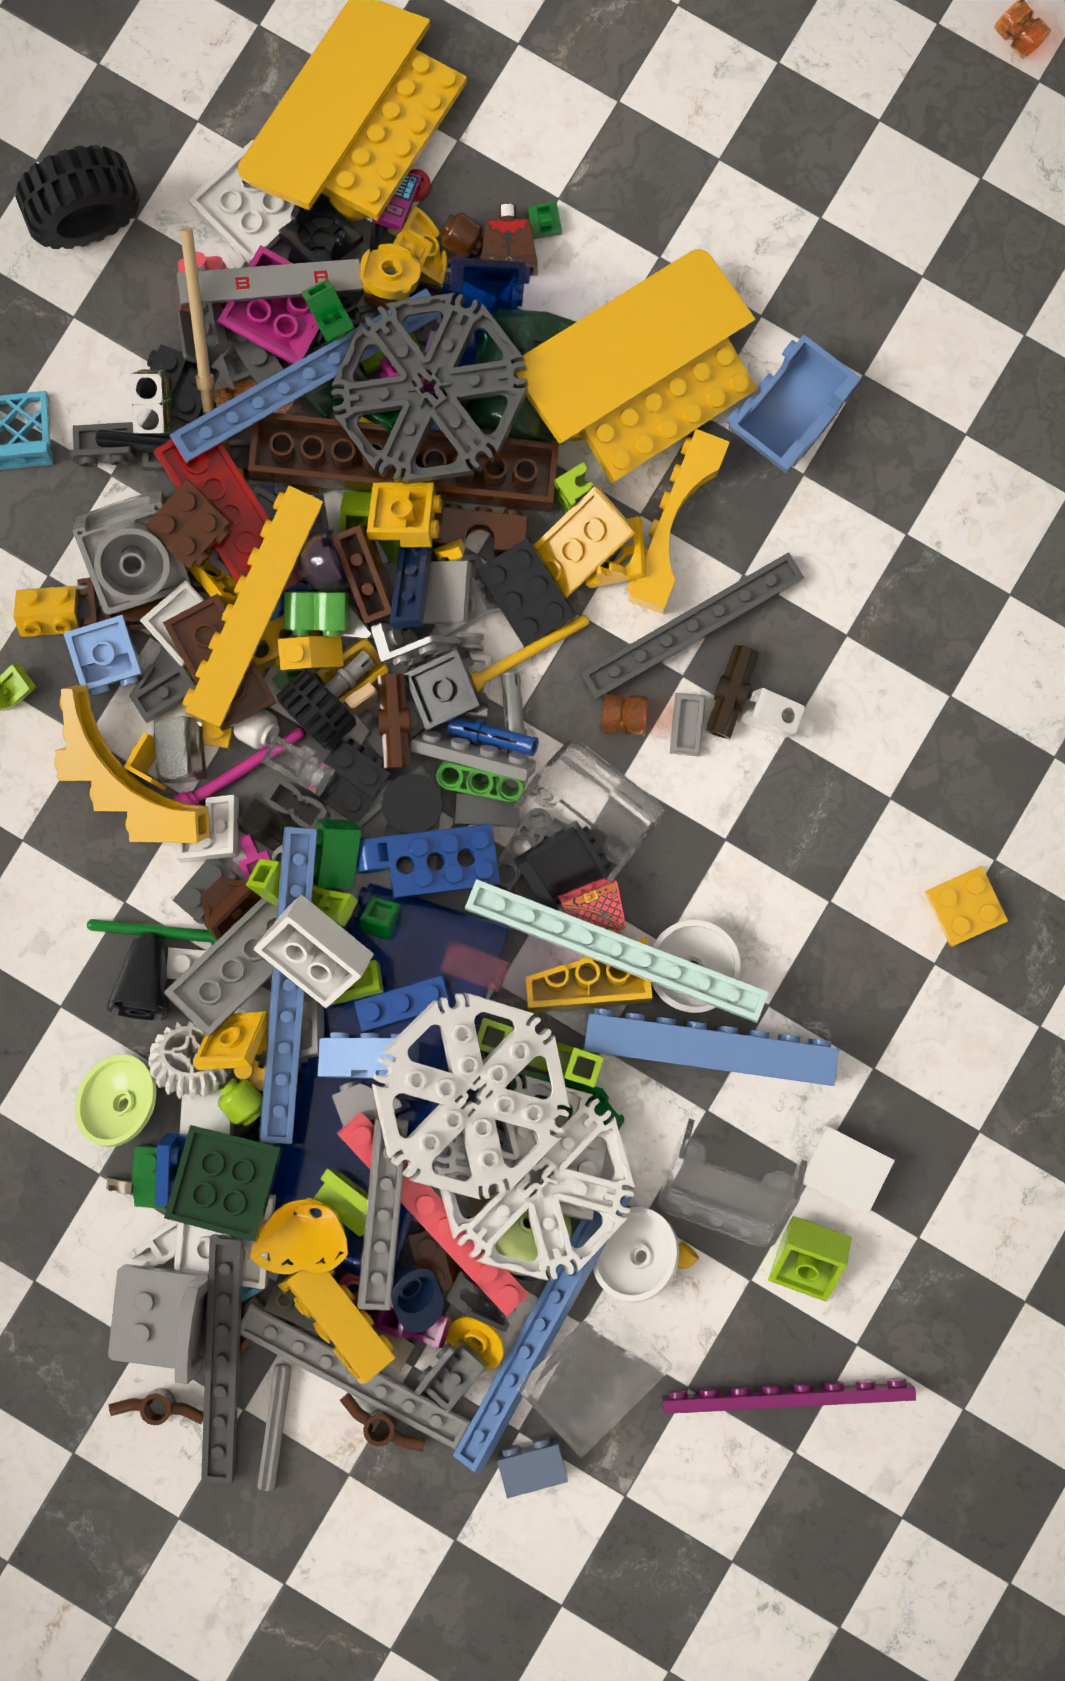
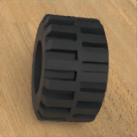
M306 670L299 672L276 695L280 705L325 749L331 750L357 725L354 716L313 674Z

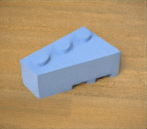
M333 1032L330 1033V1038H320L318 1076L327 1078L373 1079L374 1074L379 1076L386 1075L388 1067L385 1064L379 1063L378 1059H393L391 1055L381 1052L399 1034H391V1038H379V1034L360 1033V1038H349V1033ZM415 1041L408 1049V1057L415 1063H419L418 1041Z

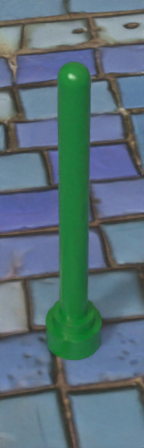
M90 919L86 924L88 930L137 936H141L142 933L158 935L159 938L210 942L211 945L217 942L208 930L99 919Z

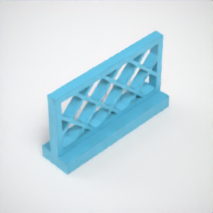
M38 391L1 395L0 405H9L13 410L3 420L0 419V433L6 429L14 437L8 444L0 445V470L54 465V456L50 442L47 392ZM30 402H41V409L33 417L23 411ZM18 414L28 420L19 432L9 426ZM36 426L42 431V440L29 442L24 436Z

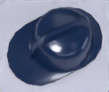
M401 1264L396 1265L397 1272L393 1276L391 1300L400 1324L411 1333H420L430 1329L439 1320L444 1307L443 1295L436 1276L432 1270L427 1268H420L415 1265L405 1267Z

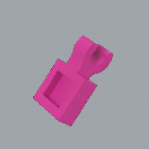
M252 834L238 838L246 855V859L238 862L246 880L249 879L259 859L272 860L268 850L259 853Z

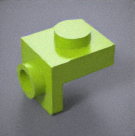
M20 663L12 664L0 675V711L14 709L36 688Z

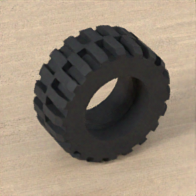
M83 145L76 146L74 149H64L58 151L56 155H49L43 158L42 162L35 163L30 167L29 172H24L17 184L15 196L30 236L42 246L51 247L52 249H60L61 247L73 249L75 246L83 247L91 242L104 240V237L108 235H114L118 232V229L128 225L130 219L135 217L140 203L138 191L123 156L110 147L103 146L101 148L98 145H90L89 147H84Z

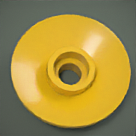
M470 1316L459 1317L451 1323L446 1344L453 1345L462 1339L489 1364L484 1371L492 1370L499 1365L504 1356V1344L501 1336L493 1326Z

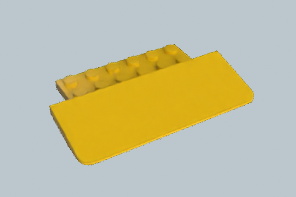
M348 0L239 162L238 174L243 181L263 192L304 209L310 210L320 193L324 192L378 221L467 84V76L416 50L430 28V19L379 0Z
M695 249L524 354L523 357L527 370L516 373V378H527L528 393L526 397L558 443L566 441L581 431L609 481L612 483L757 390L728 338L756 319L712 256L704 250Z

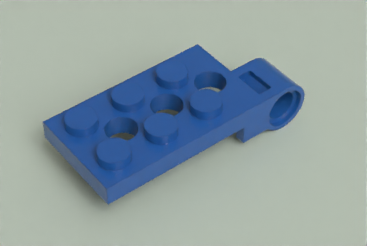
M492 824L360 840L357 858L358 874L378 873L389 869L393 899L473 889L476 879L493 886L501 884ZM463 850L469 851L473 856V864L468 867L460 865L457 860L458 852ZM431 854L439 855L443 859L442 869H430L427 865V857ZM401 858L409 859L413 864L412 872L409 874L400 873L396 867L397 860Z

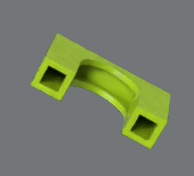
M483 1018L477 1035L480 1050L491 1053L514 1030V1027ZM556 1042L563 1077L595 1087L604 1057ZM536 1056L527 1064L548 1072L547 1062L543 1056Z

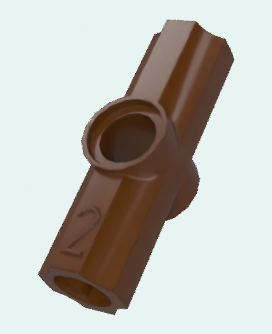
M404 674L378 676L377 684L380 702L378 722L379 735L382 736L384 768L410 767L411 758L408 740L410 718L409 707H406Z

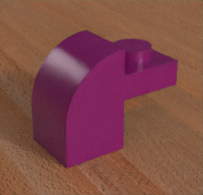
M391 1300L390 1310H379L374 1328L398 1338H413L439 1349L445 1344L453 1318L442 1314L437 1323L430 1329L420 1333H411L400 1324Z

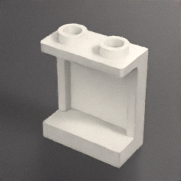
M823 1125L821 1130L816 1128L809 1141V1145L812 1148L808 1156H802L796 1167L795 1173L799 1174L796 1180L868 1216L895 1160L829 1126Z

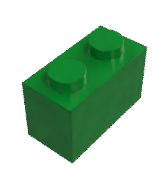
M317 819L314 884L317 888L353 889L361 829L353 820Z

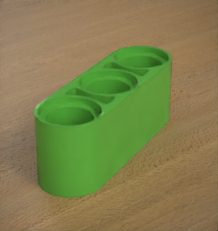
M446 760L442 761L436 774L439 785L447 790L507 802L518 800L522 796L528 779L523 781ZM452 767L456 769L459 776L449 775L446 768ZM482 773L488 777L489 781L481 782L476 778L475 774ZM505 780H515L519 787L511 788L506 784Z

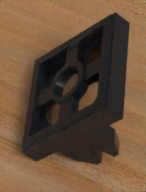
M324 198L314 203L310 210L294 205L291 212V221L279 229V237L306 263L339 260L363 242V234ZM314 218L331 219L333 223L328 227H317L312 220ZM302 227L310 234L309 240L303 245L299 241V232ZM337 232H339V233H338V239L335 240V239L333 238V235H335ZM317 233H325L330 239L324 244H319L313 240V236ZM314 249H319V250H325V249H326V252H321V253H319V252H315V251H313V250H314Z

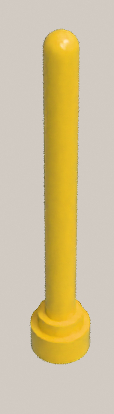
M581 615L479 673L476 671L470 672L477 691L481 692V689L485 687L484 684L586 627L589 624V618L586 615Z

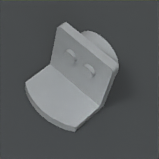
M162 490L121 500L75 518L72 529L102 609L108 615L166 597L185 580L191 585V579L186 566L146 526L150 519L166 503Z
M130 1264L121 1266L117 1270L108 1349L109 1358L114 1361L175 1369V1383L189 1384L203 1369L204 1356H198L201 1327L205 1317L204 1297L205 1293L208 1292V1275Z

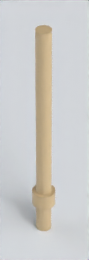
M182 228L180 233L198 375L195 376L197 389L201 392L203 412L207 413L215 409L212 391L215 388L214 375L210 373L193 228Z

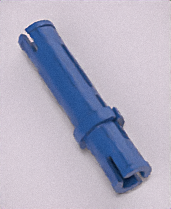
M458 717L448 724V734L471 739L473 743L478 745L483 742L534 756L538 749V737H531L490 726L483 720L475 722ZM470 728L486 732L488 735L471 732ZM502 736L505 738L516 740L517 743L502 740L498 737Z

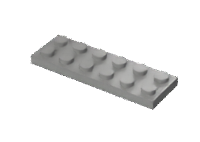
M261 898L164 991V994L208 1037L272 976L273 965L253 950L277 920L278 907L264 898Z

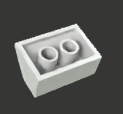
M302 894L283 911L253 949L325 1008L330 1006L362 977L374 955Z

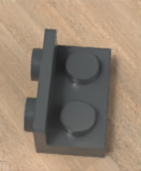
M219 858L206 860L172 901L193 917L194 921L203 924L205 914L200 897L222 875L235 880H240L241 877Z

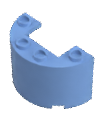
M804 334L798 342L792 340L784 349L782 355L785 358L780 369L774 376L769 373L759 386V389L762 391L757 397L754 398L751 395L741 409L736 408L726 421L729 424V430L786 474L791 470L790 467H795L836 417L843 403H846L861 381L859 376Z

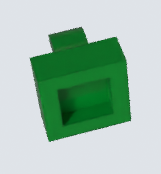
M547 202L527 207L533 239L562 234L557 202Z

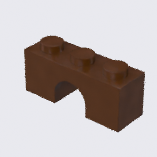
M447 503L442 507L441 513H436V520L439 521V537L434 538V549L458 539H462L465 545L467 537L472 532L478 530L486 531L494 538V556L502 554L526 539L528 516H522V512L506 510L502 514L493 513L492 509L487 507H475L474 510L462 509L461 505Z

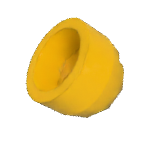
M681 1241L679 1243V1262L677 1267L688 1269L699 1260V1256L687 1243Z

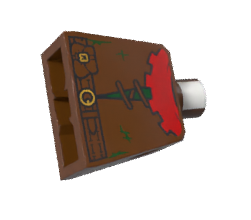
M513 204L500 205L499 219H490L486 222L480 262L481 277L538 275V261L529 219H517L516 206Z

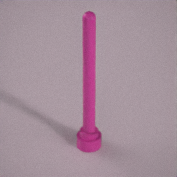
M301 727L292 730L276 740L271 746L260 750L195 792L189 791L185 793L183 791L175 796L174 800L185 804L200 805V802L303 739L305 737V730Z

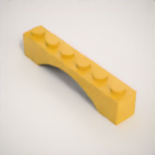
M698 429L695 430L692 438L686 437L681 450L685 458L682 465L676 463L670 481L675 483L671 493L664 492L659 508L664 511L660 520L655 518L648 533V536L653 537L649 548L644 546L646 577L629 581L626 591L631 593L629 602L663 614L675 583L669 557V537L672 523L690 495L703 484L717 477L729 446V441Z

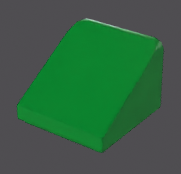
M372 896L360 918L361 931L368 935L390 940L401 904Z

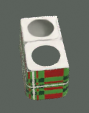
M141 369L131 373L133 433H168V431L172 430L170 379L168 373L162 369ZM149 377L155 381L157 392L153 398L143 399L137 394L135 386L140 378ZM149 408L158 414L159 423L156 428L145 430L140 427L137 417L141 410Z

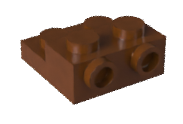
M186 479L146 526L166 544L165 547L187 568H194L195 566L200 568L211 557L210 549L216 543L221 545L231 535L232 531L229 528L234 522L190 480Z

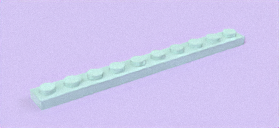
M477 879L465 906V910L756 1023L769 993Z

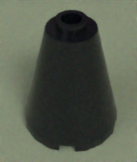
M142 933L140 937L133 939L107 1003V1010L112 1013L113 1008L119 1009V1016L140 1020H153L154 1015L162 1014L161 1020L169 1018V998L164 994V991L168 988L164 942L159 940L158 935Z

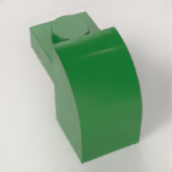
M329 279L301 292L327 344L333 340L336 341L344 338L350 331L354 330V325L343 308Z

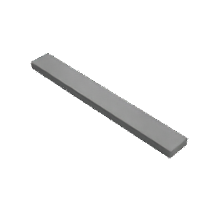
M251 1302L241 1320L240 1335L455 1450L457 1449L471 1423V1419L454 1410L448 1413L435 1400L424 1394L419 1396L415 1393V1389L381 1371L367 1383L360 1384L333 1352L334 1346L276 1315L263 1311V1308Z

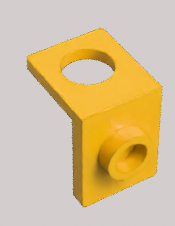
M144 732L136 746L131 750L130 757L123 768L165 791L167 788L165 785L146 775L163 743Z

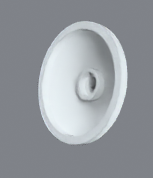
M686 920L676 923L663 931L652 946L684 960L695 961L700 966L736 980L740 978L741 960L738 949L732 938L713 923L702 920ZM651 982L657 995L665 1003L677 1010L699 1013L716 1008Z
M629 1207L628 1209H631L630 1213L622 1214L621 1216L628 1219L607 1241L593 1267V1273L599 1285L612 1297L626 1302H643L660 1294L671 1282L679 1262V1244L674 1229L662 1215L643 1207ZM646 1252L647 1259L642 1263L641 1255Z

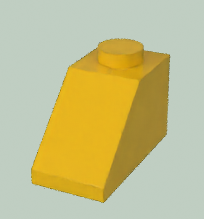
M309 636L278 639L280 670L282 672L344 667L341 636Z

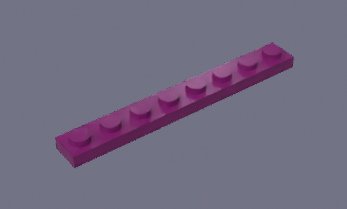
M905 1378L887 1379V1384H875L874 1380L869 1379L857 1380L856 1385L844 1386V1383L841 1381L825 1382V1387L813 1388L811 1383L793 1384L794 1389H781V1385L771 1384L764 1385L762 1390L750 1391L748 1386L732 1387L731 1392H719L718 1388L700 1389V1394H687V1390L678 1389L668 1391L669 1395L662 1396V1409L664 1414L916 1401V1390L910 1382H906Z

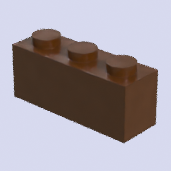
M358 525L331 537L363 621L367 624L390 616L394 590L375 540L368 539V525Z

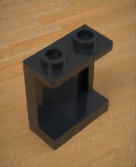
M574 821L514 858V861L540 903L559 911L557 905L561 903L558 898L559 895L597 881L602 877L606 880L611 878L607 869L612 865L603 851L597 853L592 844L596 842V839L588 826L582 828L577 821Z

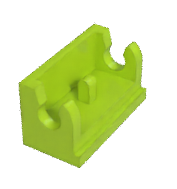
M584 462L555 479L554 496L565 513L572 509L580 501V497L587 494L593 487V482H585V473L588 471V468Z

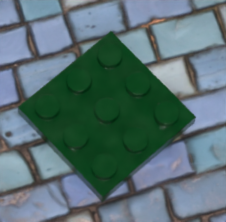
M190 1125L164 1219L258 1242L283 1148Z

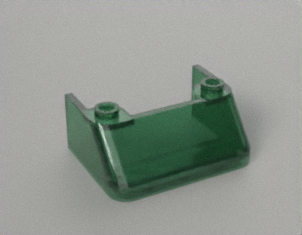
M497 309L490 312L522 356L532 350L534 341L544 343L576 323V321L545 311ZM482 329L476 364L502 360L503 352L488 332ZM502 395L468 400L466 411L481 431L492 434L499 425L508 400ZM524 400L507 438L558 443L553 434L540 431L541 417L532 404Z

